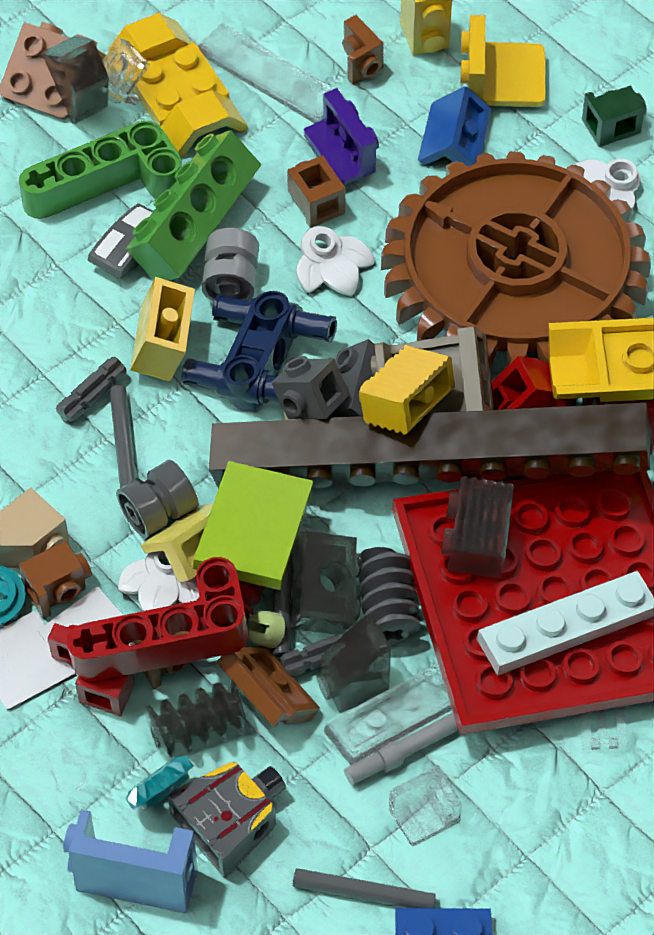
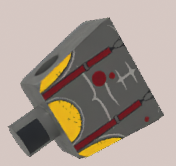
M230 762L171 792L168 795L170 815L182 829L194 831L195 845L222 877L225 878L274 829L276 814L275 807L270 800L286 789V785L280 774L272 766H268L251 779L238 763Z

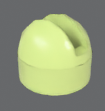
M259 611L249 617V621H252L249 629V640L258 646L271 649L280 644L285 633V621L281 614Z

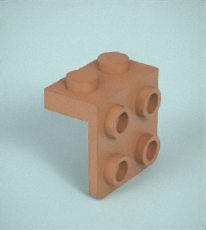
M23 22L0 84V95L11 101L61 119H66L71 114L88 66L102 70L107 55L96 49L98 42L85 36L76 34L75 38L72 39L63 36V30L51 24L42 22L40 27Z

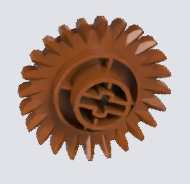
M510 151L507 159H495L493 155L488 153L477 155L476 163L469 166L455 161L446 165V177L443 179L436 175L427 176L421 180L419 195H406L399 204L398 217L391 219L387 225L385 243L388 244L384 246L381 252V271L391 269L384 281L385 299L404 292L398 300L396 321L399 325L424 311L418 323L417 341L433 339L443 329L447 331L446 336L457 335V329L474 326L485 333L489 368L497 351L506 352L507 366L517 356L527 357V353L536 352L539 360L549 364L548 323L636 319V306L633 301L645 306L648 284L644 277L649 278L651 259L649 253L644 250L646 236L642 226L631 222L632 208L626 201L619 199L611 201L610 193L612 186L604 180L590 182L584 178V168L575 164L569 165L565 169L555 165L556 161L552 156L542 155L538 160L525 159V155L522 152Z

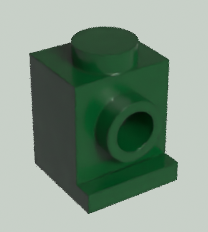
M631 85L618 90L607 91L595 97L593 92H589L584 97L581 120L598 147L640 134L643 118L647 112L646 103L640 93H636Z

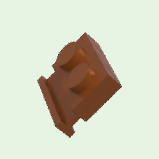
M244 647L238 652L221 656L217 661V664L272 726H277L279 722L284 723V725L309 722L320 710L317 703L293 677L286 673L282 664L266 647Z

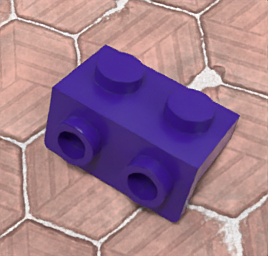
M337 88L323 93V120L305 127L304 137L318 156L323 155L345 186L376 172V149L379 148V141L374 130L371 127H366L360 120L357 108L351 100L346 101Z

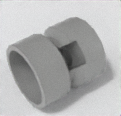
M239 228L218 229L210 234L207 239L206 264L202 278V292L208 299L214 302L219 294L247 301L252 299L255 292L256 268L259 256V241L254 235Z

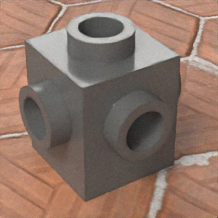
M306 356L294 358L285 364L284 371L271 382L287 419H326L350 395L334 358L308 359Z

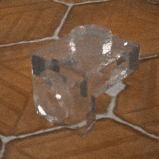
M118 38L92 75L102 85L101 92L110 101L116 104L125 102L137 105L141 98L135 93L133 88L150 65L129 41Z

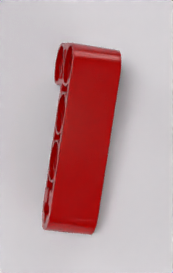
M212 557L199 565L196 571V581L200 600L87 622L76 626L70 631L66 642L76 674L86 681H100L240 651L249 640V629L237 570L234 564L229 559L223 557ZM217 584H226L221 588H212ZM225 622L234 623L228 627H219L221 624ZM188 631L186 635L174 636L178 632ZM136 640L143 641L141 644H138L136 646H129L131 642H134Z

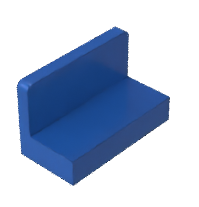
M466 86L434 101L430 107L418 161L426 165L443 156H447L452 162H462L466 166L475 164L477 155L482 153L491 108Z

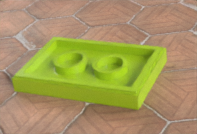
M228 461L193 559V569L197 570L199 565L209 558L223 557L229 559L234 564L238 580L280 590L309 503L313 481Z

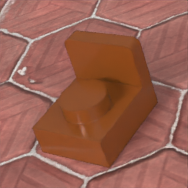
M357 15L345 20L342 45L345 53L348 55V80L354 85L365 78L368 79L375 76L383 69L384 43Z

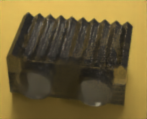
M464 476L461 477L459 491H450L446 517L454 518L453 529L445 527L441 554L449 555L448 571L501 578L506 556L514 485L511 483L504 484L502 481L498 483L493 480L487 482L485 479L478 480L475 477L470 479Z

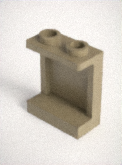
M474 326L457 329V335L397 345H388L384 342L375 343L376 355L371 357L373 377L376 372L379 373L381 367L384 368L385 363L391 357L399 354L400 349H404V345L451 357L455 387L428 413L494 410L486 336Z

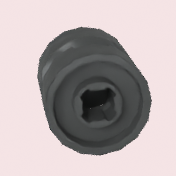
M166 460L148 471L145 482L136 478L116 492L118 503L126 519L133 529L145 539L167 527L168 517L178 520L195 510L199 505L196 492L190 480L178 464L172 460Z

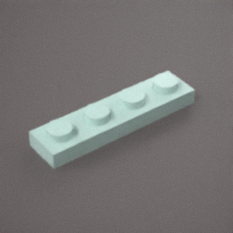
M635 571L482 628L478 631L477 641L498 676L653 617L654 596L639 572Z

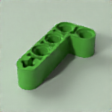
M140 121L23 170L19 176L22 206L28 216L42 219L138 179L141 180L149 194L157 199L176 182L174 176L182 167V160L163 129L157 123Z

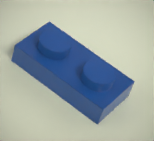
M395 908V935H492L491 908Z

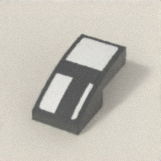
M139 203L129 209L100 238L88 254L87 261L120 279L138 267L137 261L125 249L135 237L132 234L134 228L142 220L150 217L153 210Z

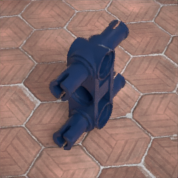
M279 291L264 292L250 301L225 297V295L219 294L213 302V320L241 324L240 330L225 362L217 365L188 358L183 365L181 379L185 385L191 384L215 389L220 397L229 398L235 408L240 410L256 409L260 405L267 404L269 400L279 402L271 382L278 377L294 339L298 336H304L331 343L337 330L336 316L305 312L299 304L289 302L288 297Z

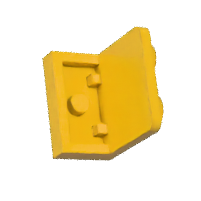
M470 15L469 31H461V54H468V60H461L460 84H467V88L488 106H543L546 98L545 47L539 43L485 42L486 15Z

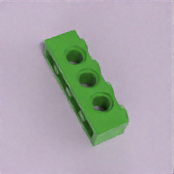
M231 130L216 136L211 133L196 145L195 151L197 154L176 172L174 176L176 182L173 186L164 191L155 200L153 205L156 209L150 217L142 220L134 228L132 234L135 237L125 250L153 280L155 277L172 280L182 276L210 234L213 233L262 164Z

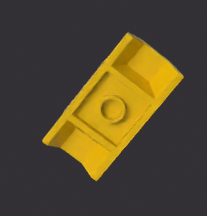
M159 12L123 27L109 47V54L152 120L163 129L180 157L185 156L199 136L221 127L228 126L239 132L248 130V125L231 101L228 90L196 43L191 42L178 21Z
M654 318L548 323L549 367L552 392L555 399L599 397L600 402L654 399Z

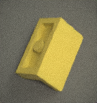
M213 503L198 506L195 510L181 517L141 544L144 553L164 551L178 582L189 581L196 576L197 570L193 569V559Z

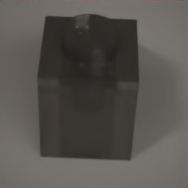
M74 35L42 52V56L72 124H77L108 107L109 75L94 40Z
M372 613L362 617L321 655V674L317 675V682L325 700L333 699L339 713L389 694L391 649Z

